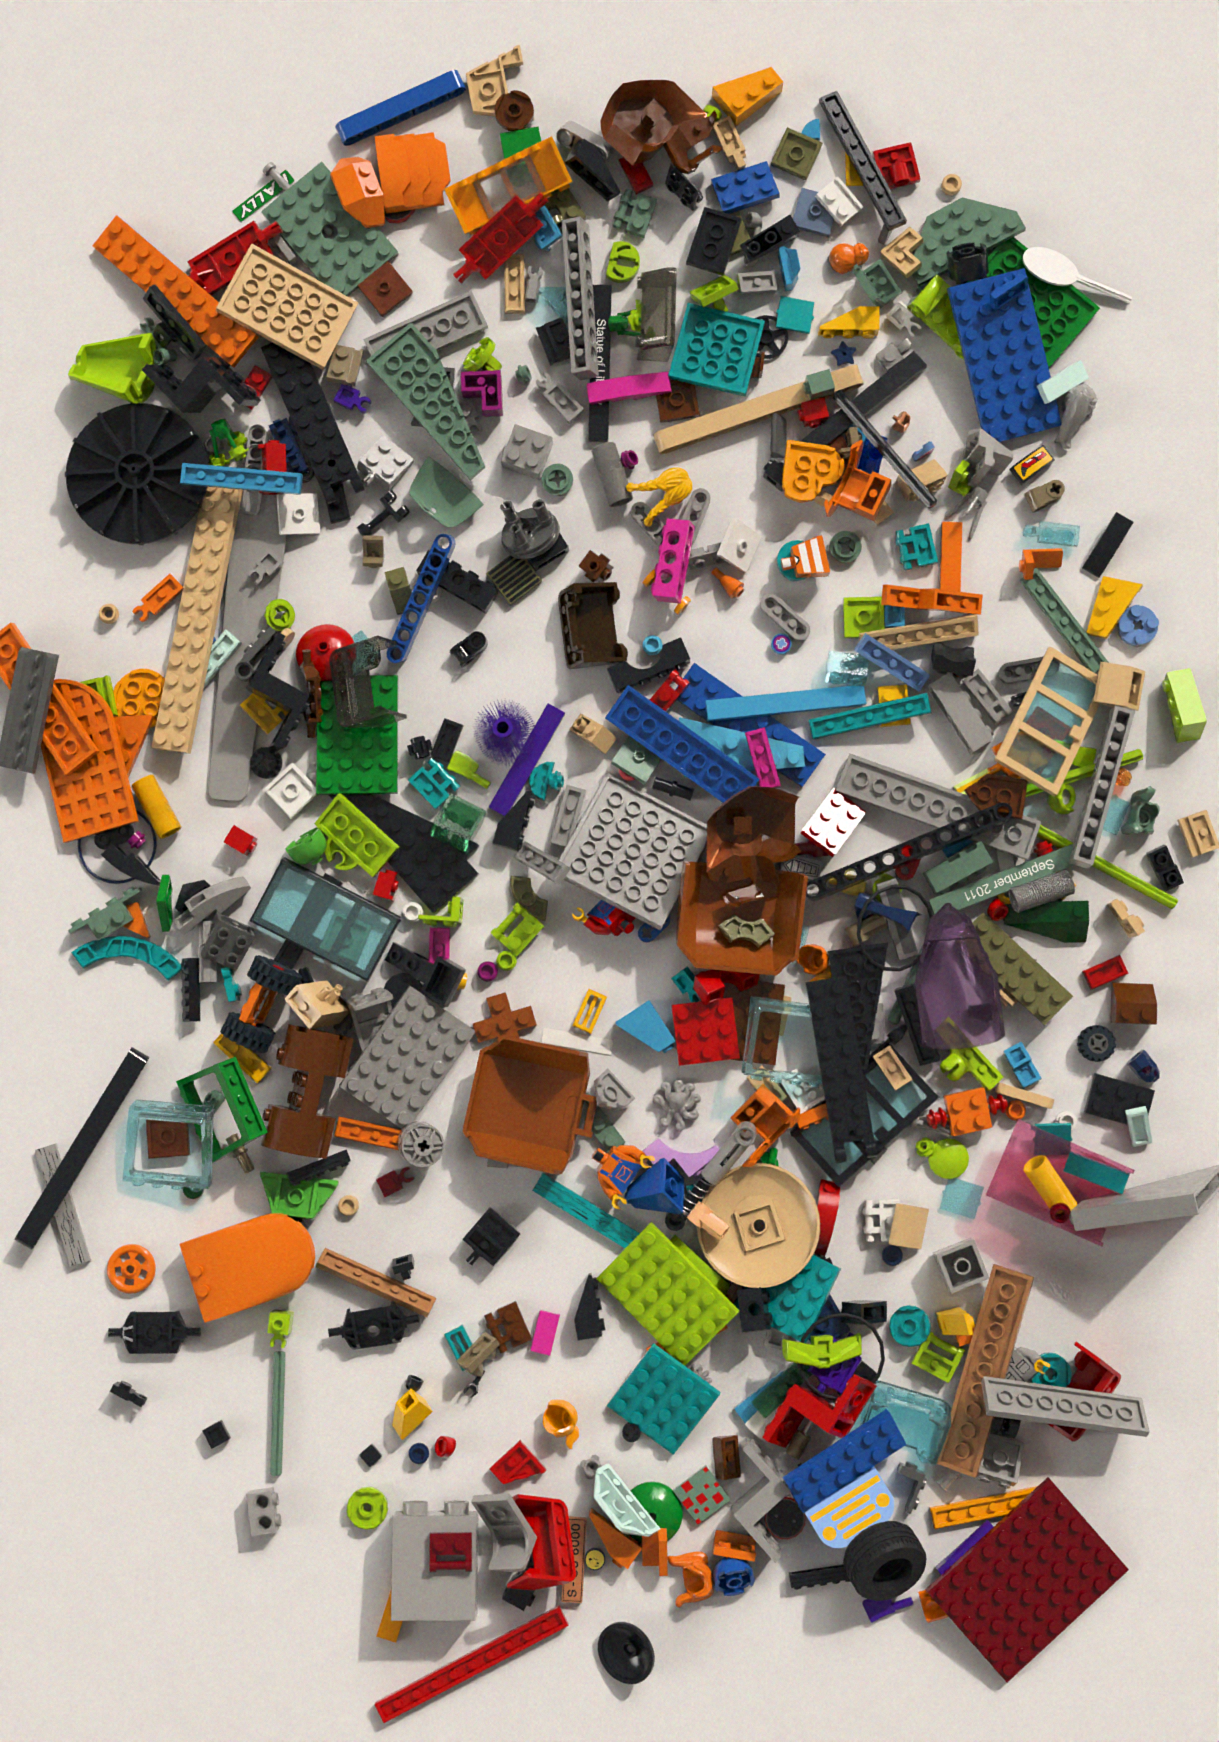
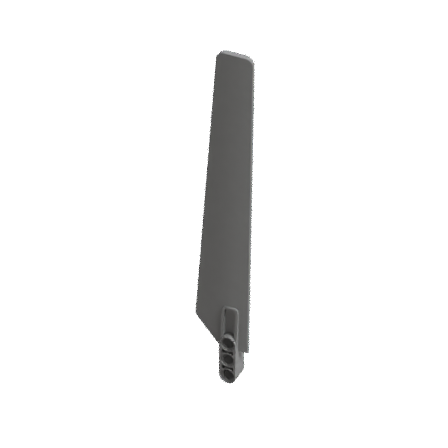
M256 424L250 427L247 440V448L249 450L246 451L245 463H237V468L262 470V454L258 459L252 458L255 452L259 451L262 453V450L258 449V444H265L269 441V435L262 425ZM256 433H263L262 438L254 439ZM243 490L228 563L222 633L225 629L228 630L242 644L221 667L218 673L208 793L215 800L242 801L247 796L251 772L250 758L254 752L258 724L240 706L252 692L245 689L249 682H243L236 676L235 666L243 658L245 648L250 643L254 644L259 639L257 636L264 628L268 629L270 627L266 624L267 621L264 616L265 607L270 601L278 597L282 565L271 577L265 574L259 586L255 583L259 575L255 573L250 578L247 573L251 569L258 567L255 561L268 548L283 561L287 535H280L276 495H263L259 491ZM268 646L251 664L254 670H256ZM243 667L240 670L241 676H247L250 673L249 667Z

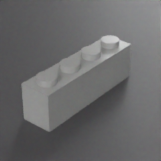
M948 672L929 684L927 688L971 755L994 739L992 737L994 734L988 725L985 726L981 719L983 717L977 708L974 709L970 702L972 700L966 691L963 692L959 685L961 683L958 677Z

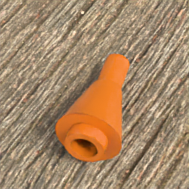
M717 567L712 570L711 573L720 580L721 585L731 599L734 597L738 598L744 592V583L725 575Z

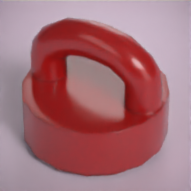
M996 898L990 903L987 914L993 921H1000L1008 914V907L1003 901Z
M440 1436L435 1443V1452L439 1457L446 1458L451 1456L456 1448V1440L448 1436Z

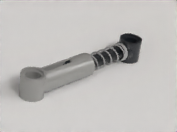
M748 1121L741 1122L734 1133L701 1171L702 1178H699L698 1183L694 1184L691 1191L688 1190L689 1193L686 1197L684 1196L683 1213L666 1214L665 1224L668 1229L672 1231L681 1230L685 1225L687 1216L692 1211L691 1209L698 1203L700 1198H704L705 1192H709V1187L717 1185L745 1150L754 1143L757 1130L753 1123ZM748 1130L751 1132V1136L745 1138L740 1132ZM738 1142L739 1144L736 1146V1148L731 1152L729 1156H727L728 1153L733 1149V1147ZM678 1215L681 1221L674 1222L671 1216Z

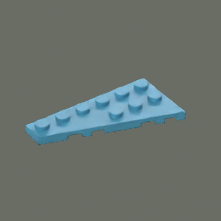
M679 717L681 723L745 769L755 771L745 732ZM768 738L776 769L805 766L803 746Z

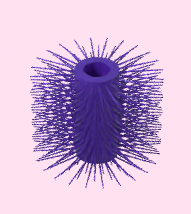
M505 703L504 708H501L499 704L497 707L495 704L498 713L497 718L492 711L491 715L484 707L487 712L485 720L483 718L479 723L482 722L484 724L481 726L484 730L481 729L480 731H485L481 733L486 734H482L484 735L481 736L483 738L478 740L484 739V742L481 744H484L482 746L487 747L486 749L491 751L493 748L494 752L492 755L494 756L492 758L497 757L498 759L499 757L501 759L503 757L506 766L507 763L510 766V761L507 762L505 753L510 756L509 759L513 760L514 758L515 762L513 750L515 754L516 749L520 756L519 751L525 755L523 747L525 746L526 748L531 741L534 743L532 737H530L531 735H526L530 733L525 732H530L527 730L534 732L536 730L533 729L536 727L528 729L530 727H527L529 726L527 724L530 722L525 719L527 717L525 716L526 714L523 715V713L521 714L518 711L515 715L513 705L509 707L510 714L508 716V708L506 709Z

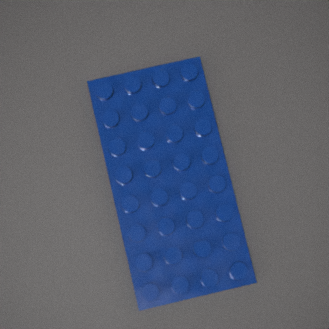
M1025 268L1015 270L1019 275L1026 274ZM1013 271L947 288L980 427L998 442L1062 425L1056 399L1044 404L1037 385L1051 376L1029 284L1026 291L996 311L990 306V293L995 288L1003 285L1004 277L1008 280H1013Z

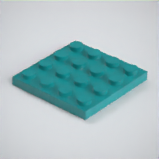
M688 303L670 367L669 378L746 397L765 321Z
M813 1255L806 1267L795 1277L780 1285L766 1288V1291L770 1294L768 1309L773 1317L771 1327L801 1342L802 1336L817 1321L841 1268ZM737 1298V1300H736V1302L734 1303V1305L739 1309L738 1298ZM758 1304L752 1307V1312L755 1316L760 1312ZM810 1334L807 1336L804 1343L807 1342Z
M653 1343L608 1402L607 1407L629 1423L636 1424L641 1432L674 1455L720 1396L721 1392Z

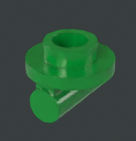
M771 1148L770 1152H765L760 1157V1162L778 1166V1149Z

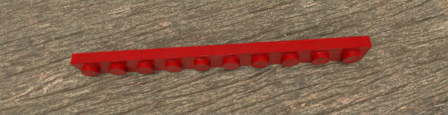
M560 1605L376 1701L374 1705L383 1723L564 1629L569 1626V1623Z

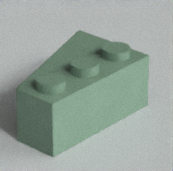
M980 841L923 872V875L933 893L939 892L942 895L951 890L950 885L956 882L958 885H961L968 881V876L972 873H975L977 876L987 870L985 866L993 863L984 844Z

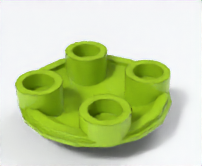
M946 1138L938 1140L935 1143L934 1154L928 1158L929 1167L941 1178H957L965 1172L968 1166L969 1155L967 1149L961 1142L955 1139Z

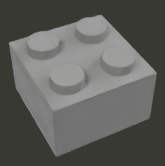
M515 424L501 460L502 467L540 480L553 445V438Z
M972 1238L933 1252L947 1291L950 1293L990 1279L975 1240Z

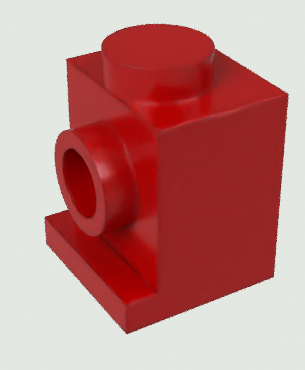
M388 869L385 872L380 871L373 895L394 901L395 897L392 896V893H396L399 881H396L397 872Z

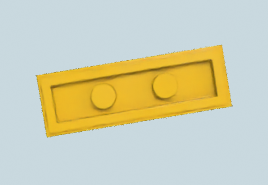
M220 1034L213 1042L230 1059L236 1057L240 1068L256 1083H259L272 1069L253 1050L236 1044V1042L224 1037L223 1034Z

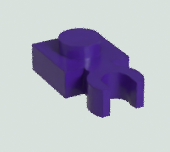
M341 384L333 400L334 403L351 411L356 406L361 413H367V410L361 407L364 402L372 403L368 397H359L361 394L359 390Z

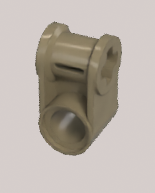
M1052 480L1042 486L1029 490L1024 496L1034 513L1058 501L1065 491V486L1060 480ZM1051 489H1058L1057 494L1055 492L1051 493Z

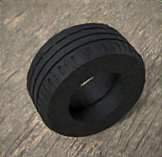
M885 1521L874 1524L855 1536L845 1551L843 1566L859 1595L873 1601H883L897 1597L914 1586L925 1570L927 1558L920 1541L908 1525L897 1521Z

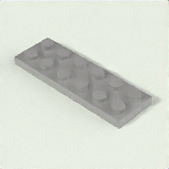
M472 291L363 340L372 356L412 322L435 350L439 351L488 329V325Z

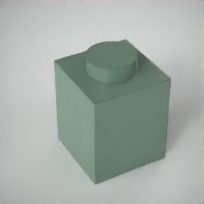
M830 369L806 375L803 389L806 395L809 394L810 400L834 393L835 385Z

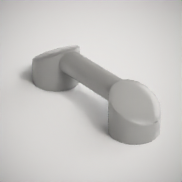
M748 212L745 225L747 228L753 229L754 237L761 232L763 226L762 219L758 213ZM744 257L745 266L753 267L759 261L757 259L750 263L747 257Z

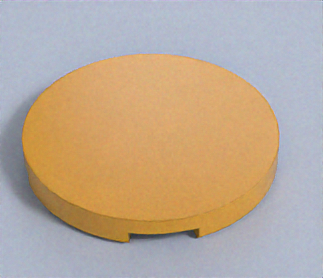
M136 669L122 677L113 690L118 717L153 715L155 718L150 728L155 727L165 678L149 669Z

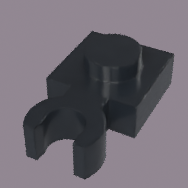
M125 1381L114 1383L110 1390L111 1393L126 1401H131L139 1407L144 1406L147 1400L146 1396L136 1393V1390L132 1389V1385Z

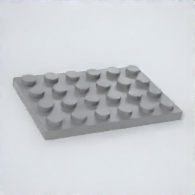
M409 985L339 1084V1087L403 1129L415 1120L473 1037L475 1030Z

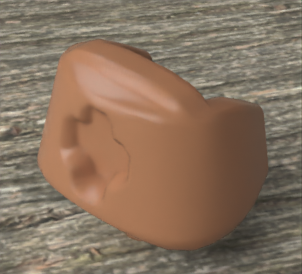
M905 411L901 412L898 417L894 415L892 418L896 422L892 425V429L901 433L905 432L910 424V415Z

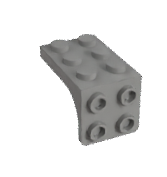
M382 987L373 989L370 994L364 996L363 994H356L351 997V1000L347 1001L361 1053L392 1010L391 1000L393 995Z
M509 1493L474 1495L471 1503L490 1530L493 1539V1555L488 1569L492 1573L524 1571L537 1536Z

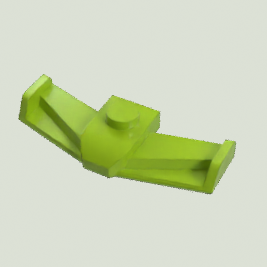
M857 1333L833 1342V1336L831 1335L811 1336V1344L783 1339L782 1353L785 1360L789 1362L815 1366L819 1369L830 1368L832 1365L862 1355L861 1334Z

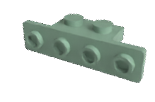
M131 887L123 892L124 897L117 900L114 897L106 902L107 907L101 911L99 908L94 909L88 913L90 917L83 921L80 918L71 923L72 928L68 932L71 934L88 924L97 940H100L132 921L134 918L124 904V901L142 891L139 887L135 890L134 887Z

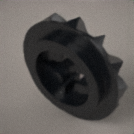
M269 747L257 749L250 758L251 769L260 778H273L281 771L282 757L278 751ZM263 755H265V757H267L268 760L275 759V761L269 763V771L267 770L265 765H258L260 764V762H263Z

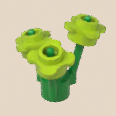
M226 419L213 422L211 424L213 429L209 430V433L212 437L214 454L209 456V465L224 466L229 464L233 458L235 461H242L246 457L245 452L249 450V448L245 449L243 447L248 440L247 437H244V433L240 431L233 432ZM216 437H219L220 440L227 438V445L231 446V450L228 451L231 457L228 460L225 459V454L218 452Z

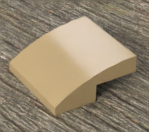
M896 1203L888 1244L921 1249L929 1209Z

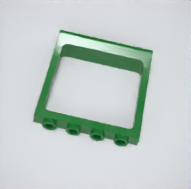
M236 1057L176 1081L180 1090V1096L184 1099L188 1109L187 1113L192 1118L195 1132L202 1142L203 1151L207 1155L210 1164L221 1160L268 1133ZM211 1073H215L241 1134L239 1140L224 1149H221L194 1085L195 1080Z

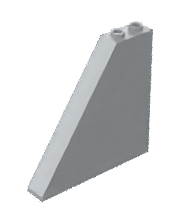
M1219 1165L1125 1189L1123 1194L1113 1192L1083 1200L1071 1210L1070 1222L1074 1225L1075 1231L1199 1215L1219 1192Z

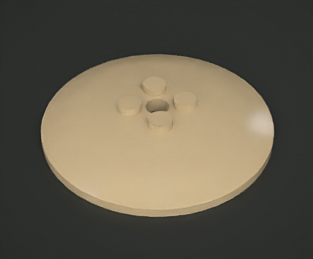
M755 1163L752 1167H743L741 1165L729 1170L717 1185L710 1186L709 1192H706L702 1203L710 1208L718 1218L726 1222L730 1228L719 1241L705 1229L697 1226L699 1243L711 1266L729 1281L751 1288L777 1286L799 1274L814 1255L820 1236L818 1207L807 1186L786 1169L766 1163ZM758 1220L765 1222V1229L761 1232L756 1231L754 1227L755 1222Z

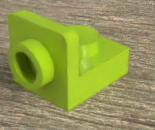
M962 460L955 469L948 488L962 496H966L972 489V486H968L967 479L970 473L967 471L970 463Z

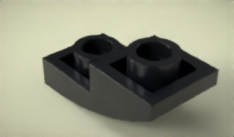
M1166 845L1146 853L1164 891L1184 883L1177 865L1174 864Z

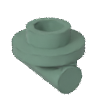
M213 1090L205 1096L204 1106L212 1113H215L226 1098L223 1093Z

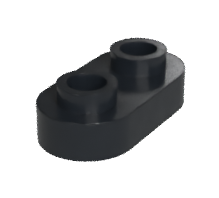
M129 824L98 833L94 837L95 845L102 850H106L112 844H123L134 835V828ZM124 827L126 832L121 835L119 831ZM103 836L107 837V841L105 843L101 842V838Z

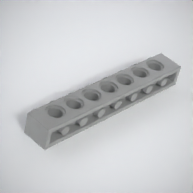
M579 216L562 220L571 373L579 380L599 377L589 225Z
M1116 705L1110 710L1068 863L1087 869L1094 864L1135 714L1133 710Z

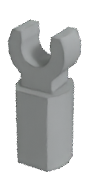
M529 266L527 272L530 279L527 280L525 301L537 303L541 283L539 279H541L543 271L542 267H539V272L532 274V266Z

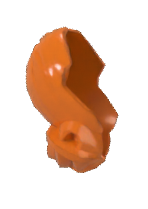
M846 243L838 244L832 248L829 254L830 266L835 272L845 274L852 271L856 264L858 266L864 264L868 260L869 251L861 243H857L854 246Z

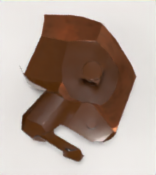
M638 80L623 83L612 94L600 120L604 139L631 165L652 159L664 146L671 162L682 173L690 174L695 172L699 164L711 154H718L723 149L718 145H712L692 160L688 159L687 151L710 136L717 114L714 110L709 117H706L707 114L674 81Z

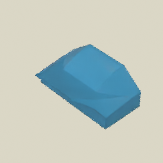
M785 246L778 247L777 255L785 291H791L799 279L798 273L801 269L796 249H788Z

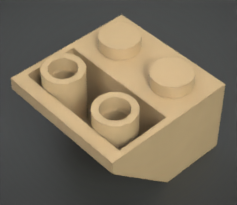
M935 459L911 469L931 493L940 490L948 476ZM898 475L896 482L905 501L912 500L914 502L919 500L920 498Z
M1100 662L1094 702L1111 708L1116 705L1129 710L1139 711L1145 671L1132 666Z

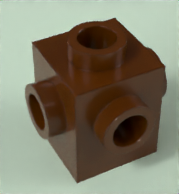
M591 550L579 564V567L586 572L584 576L593 583L596 580L600 583L608 580L614 568L609 564L611 560L602 553L598 555Z

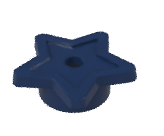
M841 341L839 348L831 351V354L836 357L837 366L846 363L854 364L852 355L855 353L856 347H848L844 341Z

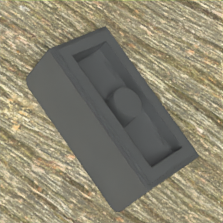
M773 413L771 418L770 456L771 458H784L787 421L777 413Z

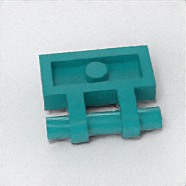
M929 523L910 527V536L905 537L903 530L895 532L897 537L895 540L896 546H899L901 554L899 557L900 562L903 563L905 571L912 569L911 561L916 560L918 567L938 563ZM912 543L914 553H908L906 544Z
M431 758L427 763L432 769L427 772L422 766L408 781L435 809H438L450 797L445 790L451 787L456 792L461 786L456 782V778L453 775L450 776L441 762ZM436 774L444 780L441 785L433 778Z

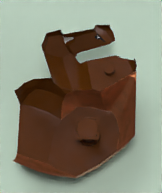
M749 786L722 803L708 819L707 873L709 879L721 884L748 877L753 881L752 886L729 892L723 896L725 903L729 907H740L742 903L758 899H766L767 902L778 899L782 887L773 862L788 861L801 852L795 844V804L798 798H800L799 796L775 788Z

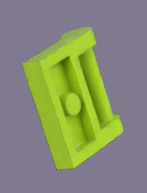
M517 902L513 906L511 913L490 933L515 956H519L545 926ZM519 915H522L524 919L506 937L503 932Z
M930 1331V1335L919 1346L911 1363L949 1383L965 1349L949 1344L934 1336V1333ZM929 1343L953 1354L952 1361L928 1349Z

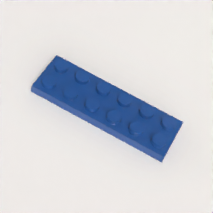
M885 1409L782 1478L798 1507L804 1513L907 1444L890 1412Z

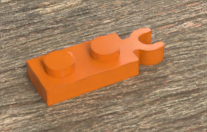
M171 573L168 574L141 599L144 604L135 607L132 612L136 615L138 612L143 611V616L139 620L145 622L150 612L157 615L183 591V586Z

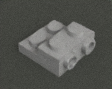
M990 1433L978 1472V1480L990 1483V1480L998 1482V1486L1007 1489L1010 1486L1016 1485L1018 1483L1025 1443Z

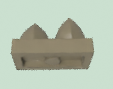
M484 1332L456 1362L470 1374L483 1376V1361L485 1359H495L496 1348L500 1343L496 1338Z

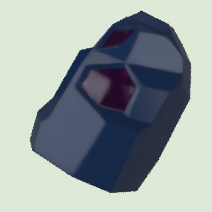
M1145 1050L1139 1051L1127 1062V1065L1137 1077L1145 1082H1155L1160 1078L1157 1064Z

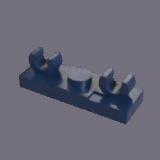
M287 418L273 421V424L268 426L274 440L286 444L287 471L301 474L308 472L309 469Z

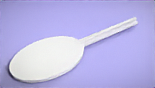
M1033 247L1027 249L1022 256L1026 269L1046 283L1068 286L1076 281L1126 303H1130L1132 296L1079 275L1075 265L1068 258L1054 250Z

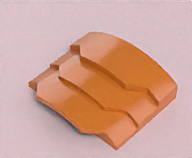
M434 132L418 135L395 136L394 134L375 136L386 214L444 205L443 191L451 182L445 143L436 139Z

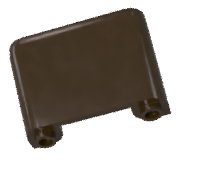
M617 582L573 583L559 592L560 621L565 659L569 669L611 665L627 661V648L624 644L617 643L612 606L620 598Z

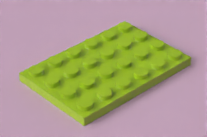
M652 1222L597 1277V1280L684 1366L740 1311Z

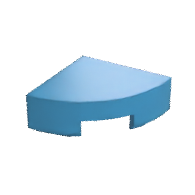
M814 119L807 123L802 130V134L815 140H820L819 119Z

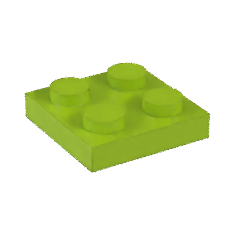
M882 597L843 598L844 638H859V633L885 629L884 605H881Z

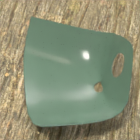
M429 456L417 473L409 491L410 496L428 515L449 528L461 524L484 505L469 488ZM430 508H435L436 513H434Z

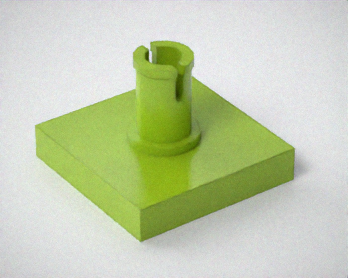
M724 274V276H720L690 291V295L702 307L713 303L715 309L727 312L728 308L723 297L739 290L734 280Z

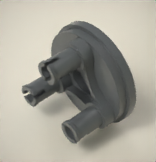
M542 499L534 501L532 504L533 508L520 512L515 511L513 503L509 500L503 502L504 506L500 505L506 522L502 530L501 541L505 551L510 556L518 559L537 557L549 550L558 539L560 532L559 523L556 517L548 511Z

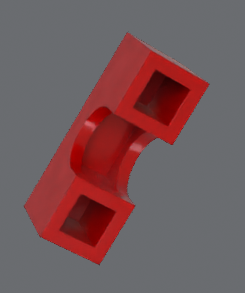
M713 969L706 972L702 971L695 976L693 989L706 1006L723 999L725 990L723 983H732L741 992L758 985L760 974Z

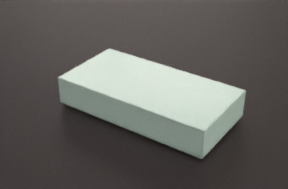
M1146 1106L1125 1110L1132 1147L1153 1143Z

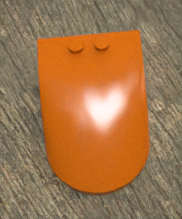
M282 1213L265 1214L179 1244L204 1323L263 1304L298 1290L307 1282L315 1264V1248L309 1232L299 1221L296 1222L288 1217V1215Z

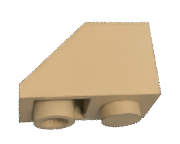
M583 714L578 716L569 729L586 743L604 754L608 752L617 739L603 725Z

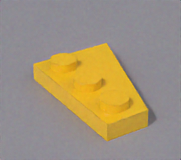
M1103 576L1086 633L1091 636L1107 639L1143 585Z

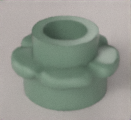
M518 365V370L515 371L516 377L519 382L522 381L526 384L527 381L532 380L530 370L527 365Z

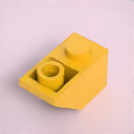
M410 1389L395 1404L392 1426L400 1439L404 1440L433 1411L422 1396L413 1389Z

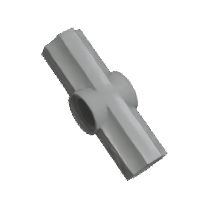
M214 921L199 922V947L197 951L199 956V983L218 982V963L200 954L215 926Z

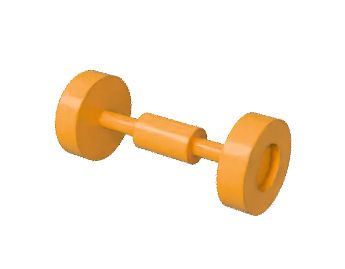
M655 569L642 582L646 587L655 582ZM685 596L681 600V604L677 603L678 605L675 607L674 612L679 615L688 606L691 599Z

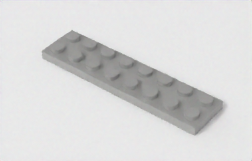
M986 1376L981 1381L987 1416L1147 1437L1150 1432L1143 1400L1139 1397Z

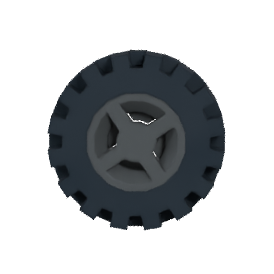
M1100 1025L1088 1026L1080 1032L1081 1034L1077 1038L1079 1053L1089 1061H1105L1115 1052L1116 1038L1107 1027Z

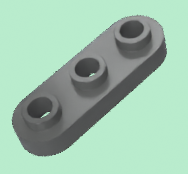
M1043 657L1005 663L998 671L999 679L1006 684L1033 680ZM1052 659L1050 663L1051 669L1047 670L1044 678L1053 676L1058 671V661ZM1025 667H1029L1031 669L1030 674H1027L1025 672ZM1005 671H1010L1011 677H1007Z

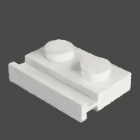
M836 177L835 180L830 182L815 196L840 227L863 208L862 204L839 177Z

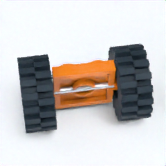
M256 955L247 973L250 979L256 981L249 991L250 996L247 1003L241 1008V1014L229 1012L220 1032L224 1037L229 1038V1040L236 1042L238 1045H242L247 1049L250 1048L253 1051L266 1053L276 1033L270 1027L263 1025L277 993L288 995L296 985H299L302 976L294 969H290V967L280 962Z

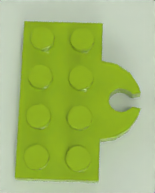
M341 793L336 795L314 823L329 837L326 841L327 847L325 851L328 862L335 859L336 852L342 855V862L335 866L339 870L346 871L360 865L370 876L375 877L399 848L391 838Z

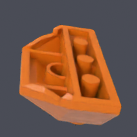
M360 157L340 159L330 176L343 209L353 218L360 221L365 228L384 226V195L371 162Z

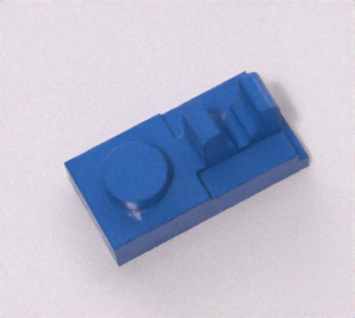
M1013 271V280H1008L1004 277L1003 285L995 288L990 293V306L995 311L1028 289V277L1026 274L1019 275L1016 271Z

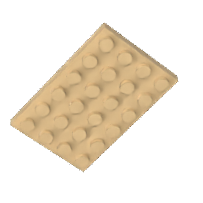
M251 244L215 311L324 370L358 302Z

